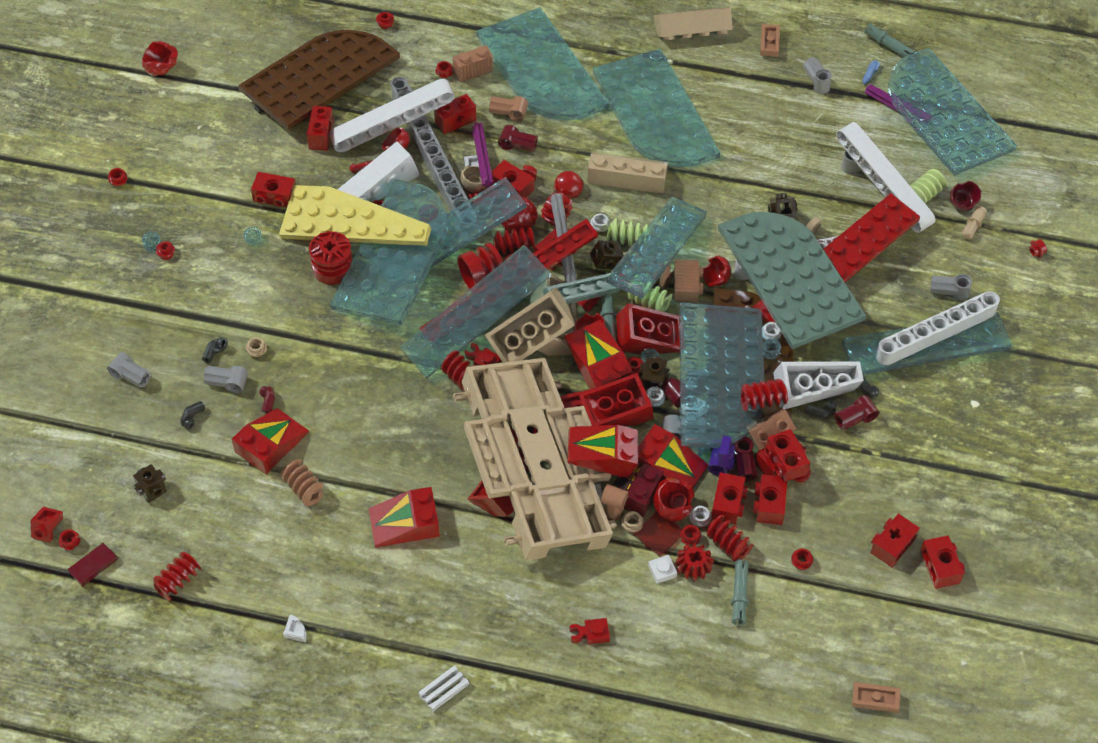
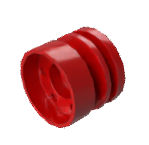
M334 231L320 233L312 239L309 245V254L314 277L319 282L328 285L340 284L349 279L354 268L349 239L344 234Z
M486 243L483 247H477L476 254L473 251H468L457 257L461 276L472 293L506 272L503 260L492 243Z

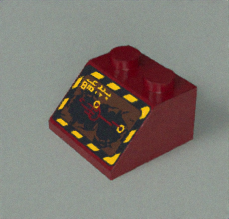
M646 463L637 464L628 479L618 476L613 486L628 491L624 509L635 511L644 518L653 503L655 489L659 482L663 480L664 471Z

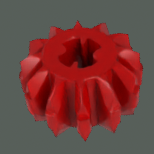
M559 192L552 193L550 198L547 197V201L543 203L544 207L541 209V217L547 223L554 226L555 220L551 203L553 194L562 195L566 221L570 211L573 209V201L565 194Z
M695 542L692 544V547L685 545L683 550H679L678 558L676 559L679 574L685 573V579L690 576L693 577L694 582L697 580V576L704 579L706 574H710L711 566L714 562L713 558H711L710 550L704 551V544L699 548L696 547Z

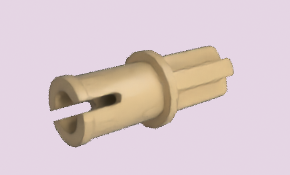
M977 206L972 216L967 219V224L961 233L964 239H972L977 229L981 228V222L987 214V210L984 207Z

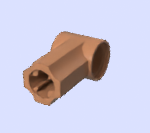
M493 96L490 100L489 112L508 115L513 121L520 122L525 117L529 103L527 99L521 96H516L513 100Z
M609 484L606 485L603 491L601 503H604V512L607 519L618 520L622 518L628 491Z

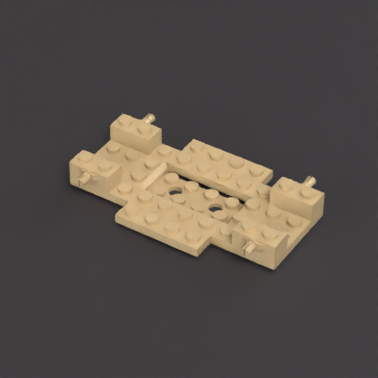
M545 358L467 367L462 379L465 392L454 393L453 399L454 402L466 400L470 404L473 416L481 415L482 419L465 421L463 427L488 498L510 496L516 515L512 525L515 535L504 537L505 546L518 544L525 561L545 558L550 548L579 543L584 544L586 551L606 548L613 535L611 529L616 528V522L614 519L608 521L594 483L609 481L611 474L567 463L569 428L592 426L585 407L564 408L557 390L562 387L561 381L553 380ZM507 418L512 421L511 426L516 432L518 445L522 448L525 457L524 462L530 470L532 482H529ZM533 426L537 428L538 433L532 434L528 432L527 427ZM546 461L551 465V469H543L540 466V462Z

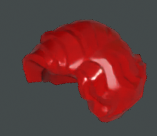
M162 41L152 42L142 57V67L145 72L151 76L166 74L177 63L178 51L176 47Z
M517 196L510 197V199L501 204L497 214L498 220L504 230H508L509 234H511L512 229H515L518 234L520 228L526 230L528 227L532 228L538 218L537 208L534 206V203L528 198Z
M666 478L659 482L653 495V503L658 515L668 521H681L687 517L691 510H693L691 506L692 499L694 498L693 487L687 481H680L675 478Z

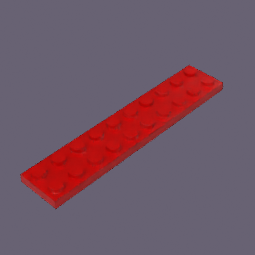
M890 193L823 248V250L846 283L920 220V215ZM762 300L753 306V312L766 323H775Z

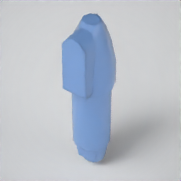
M877 60L869 64L862 81L864 85L870 82L873 74L877 72L880 65Z

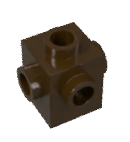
M787 193L775 194L774 198H770L768 212L785 215L790 218L797 217L795 197L789 196Z
M598 240L590 252L595 268L616 270L624 258L619 242Z
M653 356L647 357L645 364L641 363L639 375L643 376L642 384L644 388L659 387L662 389L663 381L668 379L670 369L666 368L667 360Z
M152 464L141 468L133 475L136 483L133 485L139 496L143 495L148 503L167 492L164 483L166 480L165 475L160 469L156 470Z

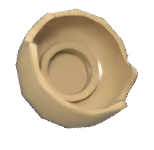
M467 165L461 171V185L466 190L476 193L483 191L487 187L482 185L478 166Z

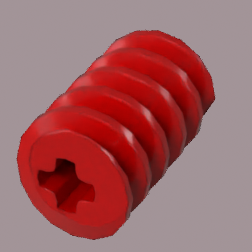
M528 227L525 233L524 229L520 228L519 234H517L516 230L512 229L510 235L508 230H504L503 236L500 231H496L495 237L493 236V245L498 252L501 250L503 255H506L507 249L510 250L511 254H514L515 248L521 253L523 247H525L528 253L531 246L533 249L535 247L533 231L531 227Z
M454 350L444 359L441 370L465 392L462 379L466 368L472 366H470L468 360L465 361L463 355L459 356V352Z
M776 379L775 381L768 380L767 382L761 381L759 384H744L741 388V404L744 411L748 410V405H750L752 410H755L756 403H758L759 408L763 409L764 402H766L768 407H772V401H774L776 406L780 405L781 399L784 405L788 402V392L781 379Z
M721 514L708 526L706 531L707 537L713 539V542L719 545L722 551L726 550V554L732 556L734 562L742 560L749 554L754 544L747 545L750 538L746 537L742 540L743 532L740 531L735 534L737 526L734 525L729 528L731 521L727 520L723 523L722 521L725 516Z
M181 552L179 558H174L172 560L173 564H167L166 570L159 572L160 576L153 577L154 588L168 601L171 600L169 592L177 594L176 586L181 589L184 588L182 580L189 583L191 581L188 576L189 574L194 577L197 576L195 568L202 570L199 563L186 552Z

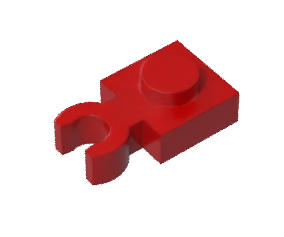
M475 343L470 344L471 350L474 352L464 351L466 359L474 360V366L502 363L498 354L486 347L481 351Z
M607 618L585 620V626L579 624H571L569 626L570 632L576 631L579 633L576 636H571V643H579L582 639H587V644L610 642Z

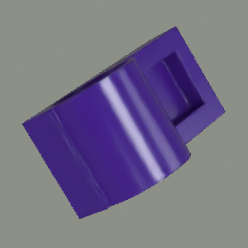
M723 436L721 446L712 449L708 465L710 473L714 475H719L720 472L729 474V471L734 469L735 446H732V437Z

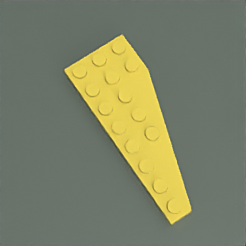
M294 185L279 236L281 239L312 240L320 233L334 231L344 234L349 239V242L427 246L431 227L427 223L332 187Z

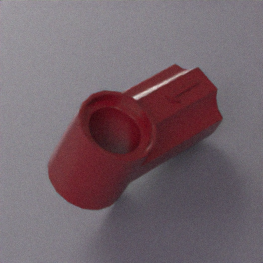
M505 125L498 139V145L502 149L512 150L515 147L535 152L538 142V136L520 132L513 125Z
M864 395L855 400L853 405L836 412L834 417L838 427L846 430L862 421L864 423L873 421L878 417L880 411L871 399Z
M740 436L734 443L737 476L745 477V482H750L757 478L753 455L754 443L749 437Z

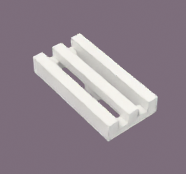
M454 665L418 693L421 699L434 712L467 687L469 681L463 677V674ZM458 680L460 681L459 684H457L455 687L449 690L446 694H444L434 703L431 702L434 698L445 692L450 686H452Z

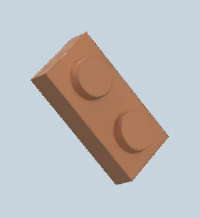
M762 24L760 56L778 57L780 25Z
M854 682L852 707L898 713L900 709V688Z

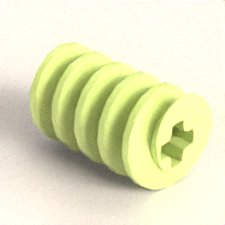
M933 168L912 183L910 187L926 204L927 201H930L932 197H935L937 193H940L942 189L947 187V180L940 171Z
M614 218L613 222L609 225L606 241H609L612 237L613 241L617 242L620 238L622 245L628 240L629 246L636 242V247L639 248L643 243L644 249H646L649 235L648 224H645L643 229H641L640 223L633 227V223L630 221L625 226V220L622 219L621 223L618 224L617 218Z
M635 276L628 288V299L631 301L635 300V303L641 304L643 307L665 312L671 303L672 294L666 297V290L659 293V286L652 290L653 283L650 282L646 286L647 280L643 279L639 283L640 276Z

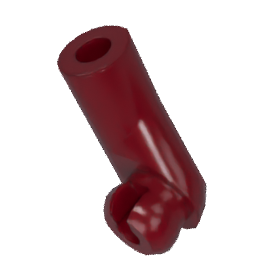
M262 386L260 395L265 398L261 411L269 413L272 411L275 402L274 388Z

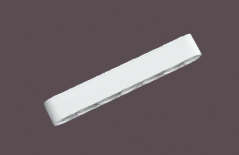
M446 79L436 80L333 128L329 133L333 146L337 152L347 151L452 102L454 93Z
M852 122L836 132L839 143L885 197L892 193L920 215V220L911 227L914 232L920 233L935 223V216L857 123Z
M985 292L881 340L876 354L877 361L882 365H890L993 317L1000 302L999 296L994 292Z

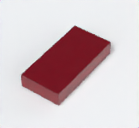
M101 543L67 570L83 587L118 559L104 543Z

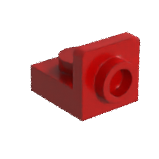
M43 506L30 520L31 538L50 543L53 540V529L63 519V511Z

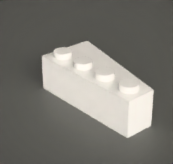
M396 142L337 190L372 203L374 200L383 198L418 177L420 173L411 155Z
M781 362L773 372L774 379H781L788 392L787 404L784 405L782 399L780 400L779 408L782 407L783 409L855 391L864 381L860 362Z

